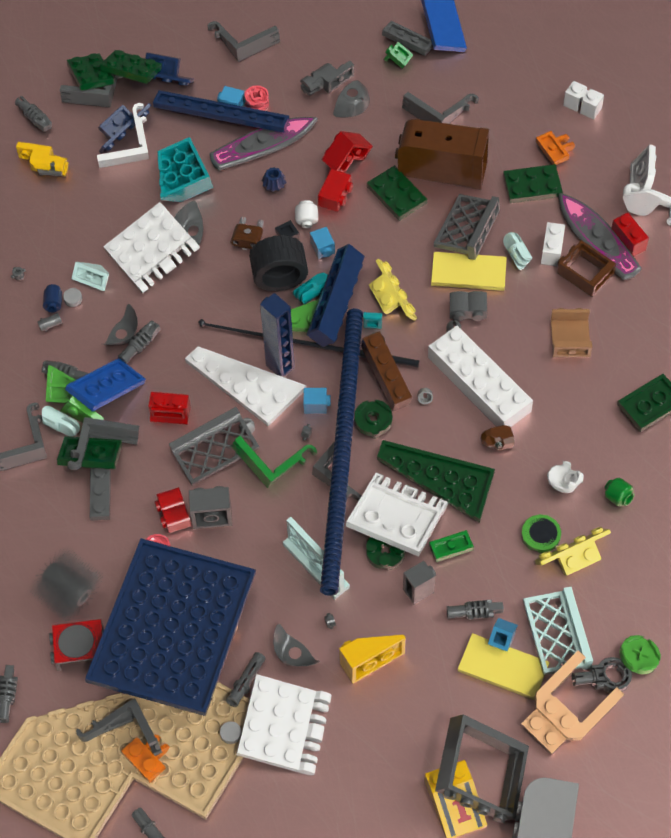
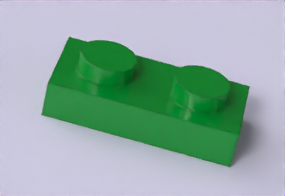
M467 530L429 542L436 562L474 550Z

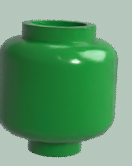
M622 478L609 480L605 485V497L618 507L629 505L635 496L633 486Z

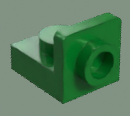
M397 42L394 46L390 45L385 51L387 55L383 60L387 61L390 58L403 69L413 54L401 43Z

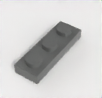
M390 21L382 30L383 36L399 42L424 56L433 48L431 39L393 21Z
M91 468L90 520H110L111 469Z

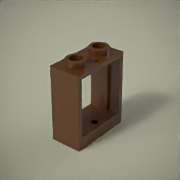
M582 240L577 245L574 244L570 248L569 253L566 256H562L557 263V274L591 297L614 275L616 269L615 262ZM579 256L601 269L591 281L570 268Z

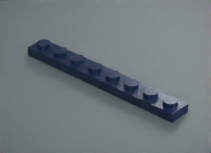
M158 90L153 101V107L282 133L285 132L290 121L289 115Z

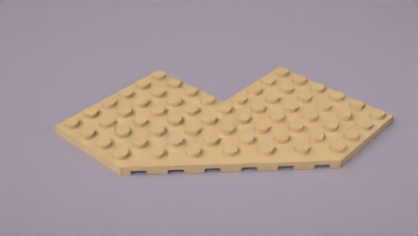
M218 682L206 716L125 693H118L105 697L106 699L88 701L77 704L76 707L58 709L38 717H28L0 757V803L61 838H97L132 781L136 780L206 820L244 758L236 755L239 741L234 744L225 743L221 739L220 729L224 723L232 721L240 726L242 732L249 698L243 696L237 707L230 706L226 699L229 697L232 689ZM135 698L153 734L161 737L159 741L160 746L163 744L169 746V750L159 759L166 769L149 783L122 754L121 751L136 737L144 745L147 743L136 718L131 723L103 733L87 742L79 739L76 730L80 729L83 734L92 730L93 725L91 723L93 720L98 723Z

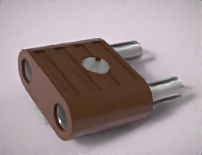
M241 217L239 224L235 226L230 243L235 247H242L243 250L252 249L257 242L261 241L263 220H258L257 225L253 226L246 225V218L244 217L243 219Z

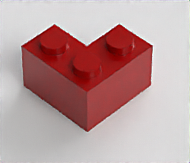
M340 131L334 137L333 143L327 148L321 160L331 169L345 173L354 159L364 160L373 146L359 133Z

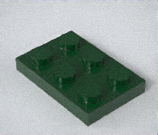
M115 50L100 64L101 71L148 84L162 69V63L156 62L153 59L141 58L138 55L124 53L122 50Z
M92 53L88 56L74 57L67 60V66L81 91L114 84L112 74L100 70V64L104 61L100 53Z
M556 164L503 171L510 204L557 198L560 193H563Z
M395 165L367 182V188L399 221L428 203V199L402 172L398 171Z
M664 374L659 375L617 402L619 408L640 432L671 414V382Z
M64 437L57 457V465L68 467L69 461H78V458L71 457V450H77L80 437ZM89 438L82 467L115 469L122 448V440Z

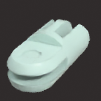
M509 232L504 236V246L517 268L523 270L530 260L533 259L517 233Z
M51 406L43 407V424L70 437L75 436L79 432L80 425L75 419Z

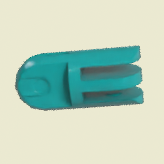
M319 273L297 287L292 294L304 305L322 293L328 274Z

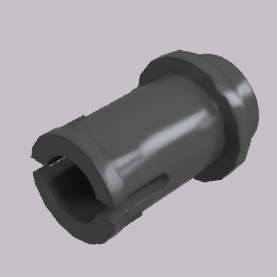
M58 313L44 319L40 318V321H37L40 330L46 332L47 329L63 324Z

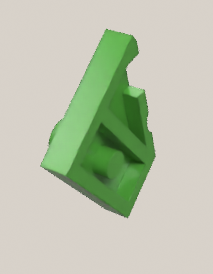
M319 299L291 309L292 331L308 332Z
M48 365L46 402L66 403L72 397L65 390L66 386L76 379Z
M74 396L60 410V412L82 423L84 417L104 419V417L95 411H91Z

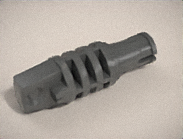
M20 96V99L19 97L16 99L15 105L23 111L24 116L31 123L44 132L52 128V122L35 104H30L23 96Z
M150 321L136 333V336L129 340L128 346L118 355V358L127 364L133 356L141 353L161 330L159 324Z
M46 360L42 366V372L45 374L48 373V365H51L76 380L89 374L80 371L76 366L62 362Z
M480 600L469 601L459 606H447V618L466 617L468 620L493 618L494 614L503 613V602Z
M6 665L4 676H0V723L9 722L10 708L15 702L18 677H13L14 665Z

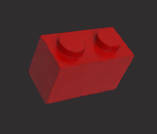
M331 169L318 194V206L338 212L340 207L345 205L347 193L352 191L351 175Z
M628 212L613 220L611 229L633 256L646 251L649 237Z

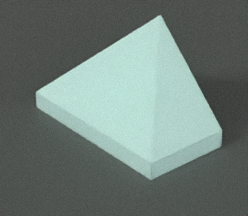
M77 261L75 262L71 279L105 291L109 273L101 265Z

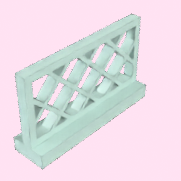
M290 517L286 520L288 538L283 541V546L321 585L324 551ZM341 569L339 591L336 595L331 596L334 600L350 588V584L344 579V572Z
M572 587L563 588V591L523 598L543 674L556 673L562 667L560 665H564L567 662L564 659L568 652L574 655L578 650L586 658L575 669H590L593 664V658ZM559 598L561 602L559 609L549 605V601ZM537 602L543 607L539 613H536L530 609L529 603ZM545 608L555 613L551 621L541 615ZM558 615L566 619L564 628L554 623ZM538 619L548 624L544 632L535 626ZM550 626L560 631L557 639L546 634ZM563 633L572 640L569 647L559 641ZM543 637L553 642L549 651L540 644ZM556 645L566 650L562 658L552 653ZM549 656L559 662L556 667L547 668L545 661Z

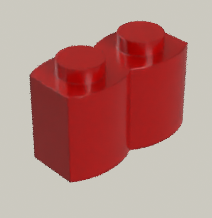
M179 487L156 494L158 500L154 502L157 512H162L163 517H160L163 529L167 528L168 533L191 527V521Z

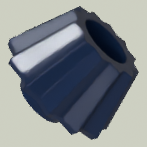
M270 168L266 170L261 180L263 182L262 186L272 192L275 190L279 191L287 183L286 177L279 168Z

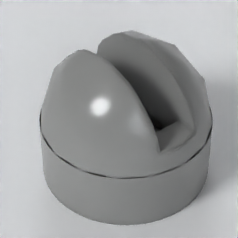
M421 388L418 391V401L421 404L432 402L433 394L429 388ZM423 393H427V398H424Z
M244 418V422L250 432L253 433L255 430L254 422L250 418ZM239 424L240 431L242 432L243 427Z

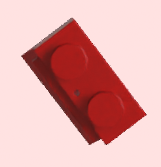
M151 392L148 405L150 422L188 425L191 407L189 395Z

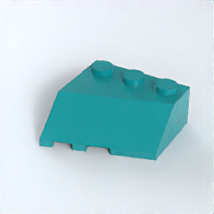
M190 137L158 151L161 200L183 202L213 188L210 176Z

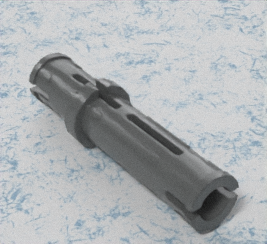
M255 652L239 680H236L233 684L234 688L226 699L230 706L237 707L244 694L249 692L250 684L266 660L263 654Z

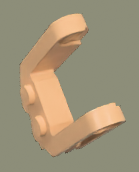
M579 650L536 692L535 710L521 724L551 755L565 740L580 741L625 695L616 687L582 723L578 721V718L563 703L551 694L585 660L586 657Z

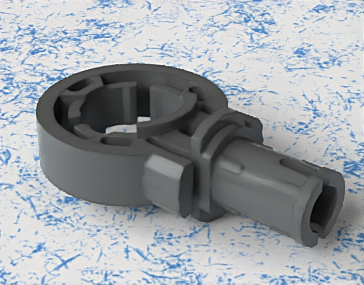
M615 657L606 658L599 665H591L590 672L572 673V681H575L573 682L574 686L591 684L595 690L602 689L608 693H611L616 687L622 692L625 691L632 679L631 670L626 668L621 659ZM615 666H618L616 670L621 673V682L614 683L610 681L605 672L607 669H614Z

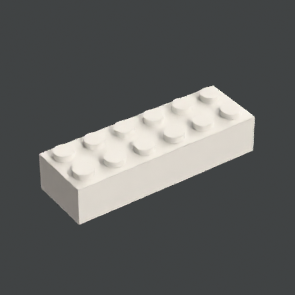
M455 326L428 346V358L496 427L502 425L512 427L532 411L533 400L458 326Z

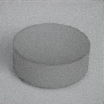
M70 288L64 292L63 298L67 306L76 307L81 304L82 294L80 290Z
M232 721L224 723L220 729L221 739L227 744L238 742L241 736L240 726Z

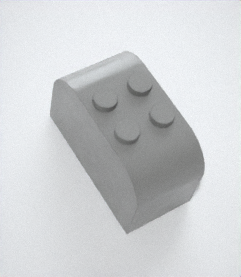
M538 778L532 781L525 790L523 802L518 801L515 821H519V823L515 822L512 838H572L579 784L552 778Z

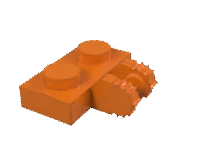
M552 131L536 137L535 141L552 165H558L569 160L568 152L575 148L573 142L567 143L570 139L567 134L556 138Z
M154 735L159 742L161 737L159 735ZM136 737L121 752L150 783L166 769L159 759L169 750V746L167 744L160 746L162 753L155 756L150 751L151 747L148 742L144 745Z

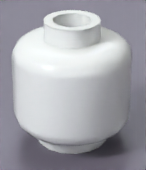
M309 200L299 202L295 207V222L302 225V228H312V225L318 222L317 205Z

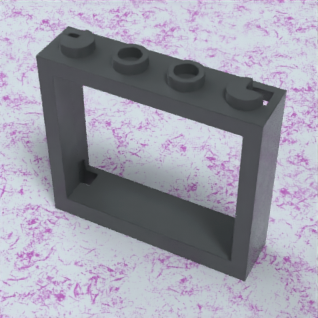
M464 714L452 717L449 722L435 791L443 794V797L446 799L460 802V805L463 807L476 809L478 814L493 817V820L496 822L505 823L507 820L515 819L529 746ZM463 733L509 754L499 807L453 786Z

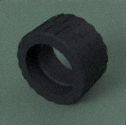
M285 235L267 237L257 242L250 250L249 257L253 280L256 286L263 290L272 292L289 290L300 285L307 278L308 267L304 246L297 238Z

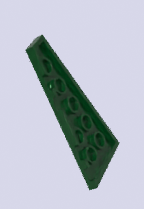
M382 440L377 455L378 461L438 498L448 501V504L480 523L495 469Z

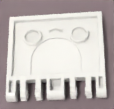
M161 202L103 246L142 293L149 289L142 281L143 279L150 286L154 285L153 280L148 276L152 272H154L157 278H163L157 269L158 267L165 274H168L177 267L171 260L172 256L179 264L183 262L177 252L182 249L188 257L192 255L186 245L193 252L200 248Z
M375 473L346 521V527L419 557L440 517L444 514L448 501L440 499L436 505L438 497L433 496L429 504L424 503L426 499L425 492L422 491L418 499H416L418 489L405 485L401 493H399L402 485L401 482H397L394 488L390 489L388 487L391 478L386 477L383 481L384 475Z
M256 674L236 755L302 774L314 775L316 769L314 764L317 763V757L310 754H302L303 748L316 752L320 751V745L317 743L322 742L325 729L322 725L326 724V718L317 714H311L312 709L328 712V705L331 702L332 695L327 692L314 691Z

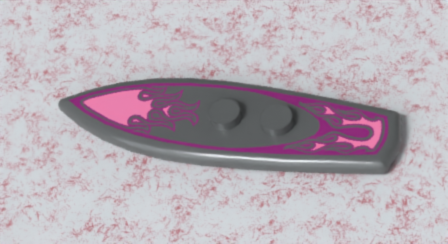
M290 118L284 133L258 128L211 152V162L218 170H224L279 151L307 134L316 124L318 118Z
M563 193L558 195L562 214L573 233L580 241H584L615 262V274L622 280H628L635 277L642 270V267L598 213L571 196Z

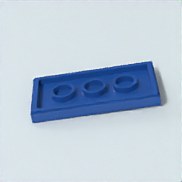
M421 0L433 49L465 52L467 46L454 0Z
M118 358L67 384L65 390L91 411H95L145 384L146 379Z

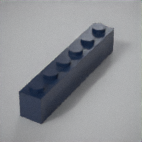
M350 244L337 249L307 332V336L322 347L333 344L337 340L339 328L343 324V317L348 309L347 305L353 295V288L358 281L359 271L363 267L362 263L365 256Z
M273 293L270 297L264 298L260 304L266 366L276 375L285 377L295 368L291 307L277 294Z

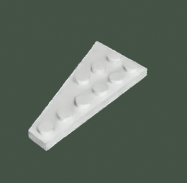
M199 346L185 358L187 364L267 426L278 418L306 388L304 384Z

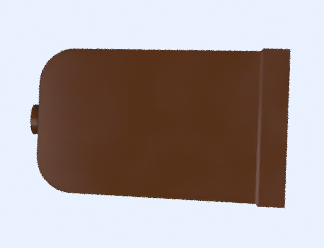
M418 119L406 121L403 133L399 136V148H396L395 159H398V171L410 178L471 187L478 190L482 189L488 163L489 129Z

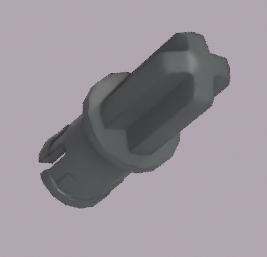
M138 808L132 813V817L142 829V834H146L148 838H165L156 827V822L151 821L142 808Z

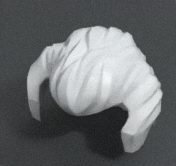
M563 461L562 465L551 467L547 473V479L555 490L562 493H571L580 483H583V473L578 470H571V463Z

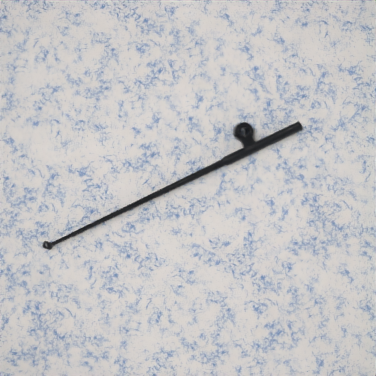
M203 319L198 321L201 327L209 326L263 337V333L208 324ZM293 339V343L343 353L344 347L333 345L322 347L316 342ZM360 350V357L366 358L363 350ZM392 355L396 364L419 367L420 360Z

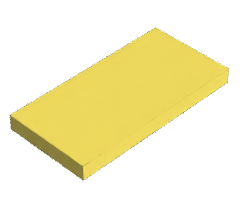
M434 252L431 286L504 291L507 257L478 255L476 260L468 259V254Z
M472 633L458 667V672L535 700V694L540 689L545 677L539 658L511 647L508 651L488 645L489 639ZM545 661L548 668L550 662Z

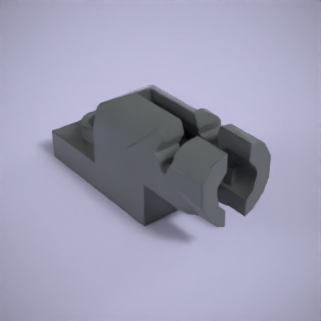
M348 61L336 69L327 63L313 71L311 76L308 75L301 79V89L309 96L321 89L331 93L354 76V64Z

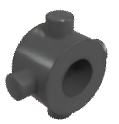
M14 267L11 278L23 280L26 270L21 267Z
M310 424L304 426L301 437L305 441L307 438H310L312 433Z
M328 613L324 619L327 628L333 629L336 623L333 615Z

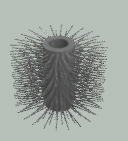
M56 558L52 564L50 561L47 569L43 570L44 573L40 574L43 575L40 577L42 581L37 587L40 589L38 592L42 590L45 592L42 594L43 602L46 600L48 604L51 602L50 606L53 604L59 609L63 608V612L67 611L63 613L62 617L64 615L66 617L71 608H77L78 610L79 606H83V603L91 595L92 587L96 584L92 580L99 575V573L96 575L97 571L95 573L94 571L91 572L92 569L89 571L90 567L87 569L82 567V565L79 566L80 564H77L75 561L72 563L70 561L71 558L68 562L65 558L62 561ZM59 598V599H60V601H59L60 603H59V604H56L55 602H56L57 599Z

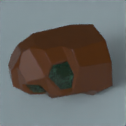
M510 426L493 427L481 434V443L489 448L503 450L513 448L515 445L514 435Z

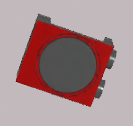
M101 619L52 625L53 633H49L50 645L54 647V652H50L51 663L55 664L57 671L62 670L61 664L93 660L104 632Z

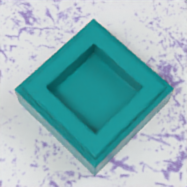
M364 312L363 328L382 329V313Z

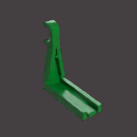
M241 436L236 438L231 445L234 451L267 488L298 462L304 465L305 459L302 457L304 452L310 451L312 455L317 454V449L313 445H306L277 467L273 473Z

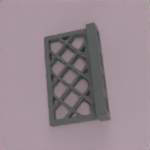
M459 194L434 241V247L468 254V259L476 260L500 212L499 197L492 196L491 200ZM461 201L470 203L465 206L460 205ZM485 205L486 208L478 210L477 206ZM472 208H473L474 211H475V212L470 213V214H466V212H465L466 210H469V209H472ZM456 214H463V216L460 218H454V215ZM476 216L480 218L478 221L472 222L470 220L471 218H474ZM467 220L469 224L460 227L458 223ZM453 225L457 227V229H454L452 231H448L447 229L448 227ZM472 228L473 233L467 235L464 233V231ZM461 233L462 237L453 239V235ZM448 237L451 240L447 243L441 242V240ZM466 241L467 243L466 247L457 245L458 243Z
M237 407L169 443L171 452L176 457L192 486L241 459L236 452L235 456L230 459L223 457L225 448L233 449L231 445L227 444L229 435L241 436L243 439L250 440L253 444L251 447L253 451L260 448ZM240 422L243 427L241 434L230 432L232 426ZM218 433L227 434L225 442L214 441L215 435ZM202 442L209 443L207 453L197 451L198 444ZM212 445L223 447L220 456L210 454ZM185 451L193 453L190 462L183 461L179 455ZM195 454L206 456L204 465L193 463ZM209 457L219 459L216 467L206 466ZM191 468L202 469L201 475L193 479L190 475Z

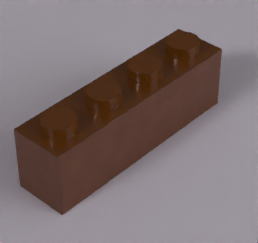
M379 331L364 337L361 342V348L392 411L410 405L412 395L381 332Z

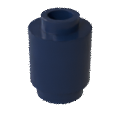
M51 284L44 290L43 308L48 312L54 313L61 309L62 291L58 285Z

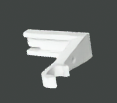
M143 103L135 104L132 109L140 147L97 155L99 168L149 159L142 124L147 119L144 116L138 117L136 112L138 109H143Z

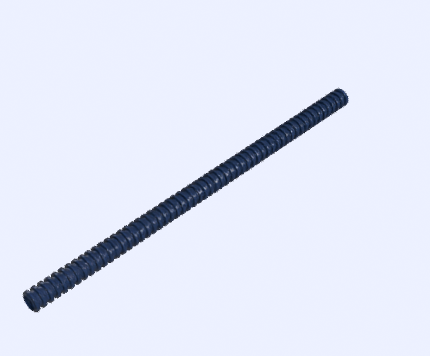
M356 308L348 310L346 317L320 592L327 596L336 595L339 591L363 312Z

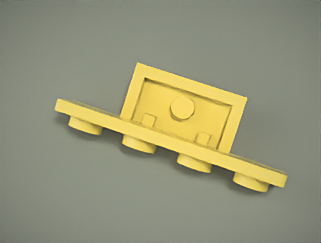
M378 258L376 263L382 275L371 282L369 287L380 307L388 315L401 306L406 316L415 321L417 319L415 315L416 310L411 303H408V296L403 289H400V282L397 277L392 275L391 266L387 261L383 262Z
M595 528L591 530L592 534L586 537L585 535L574 538V542L571 544L564 543L557 546L556 551L551 553L547 551L540 554L539 558L534 560L535 564L544 565L554 559H558L564 575L567 576L601 560L594 541L610 534V529Z

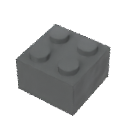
M216 486L210 489L196 488L189 490L190 515L193 529L233 526L229 487Z

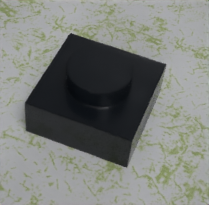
M291 220L275 227V233L278 236L285 235L299 238V232Z

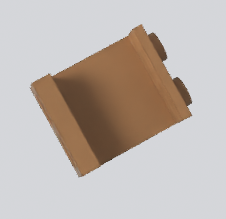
M552 309L551 335L553 357H591L592 341H590L588 323L590 309Z

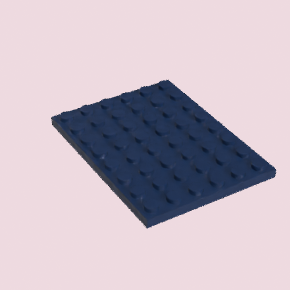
M141 538L87 672L85 682L206 716L256 575V569Z

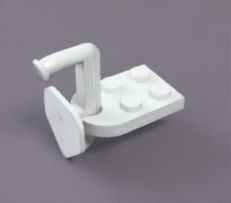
M649 144L630 164V183L624 186L623 200L627 210L639 216L649 215L658 205L669 208L667 224L671 226V197L651 189L656 173L655 161L657 156L655 155L656 147Z

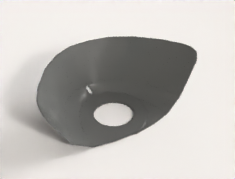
M358 80L348 84L337 99L333 112L334 116L353 117L363 113L368 108L370 102L367 88ZM349 89H356L358 94L355 97H350L347 95V91Z
M191 201L174 218L187 233L191 226L198 227V233L191 237L199 245L203 236V220L197 202Z
M130 304L127 305L123 318L112 329L104 345H124L129 343V340L136 335L138 320L135 310ZM120 329L127 331V336L123 339H118L115 335Z
M281 624L276 626L273 639L274 650L284 664L299 667L314 665L320 662L314 659L302 643L287 634ZM298 647L301 650L302 654L298 659H292L289 656L291 648Z

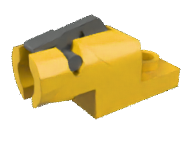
M25 142L17 143L16 149L19 158L30 159L31 170L38 172L39 175L66 176L69 162H67V158L54 155L52 146Z

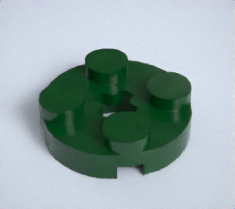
M364 401L355 410V426L361 433L367 436L378 438L386 433L392 425L393 416L391 408L383 401ZM376 415L377 420L371 421L369 416L374 417Z
M370 537L366 544L367 559L375 568L392 570L398 567L404 560L406 551L373 537ZM389 547L390 553H382V548Z

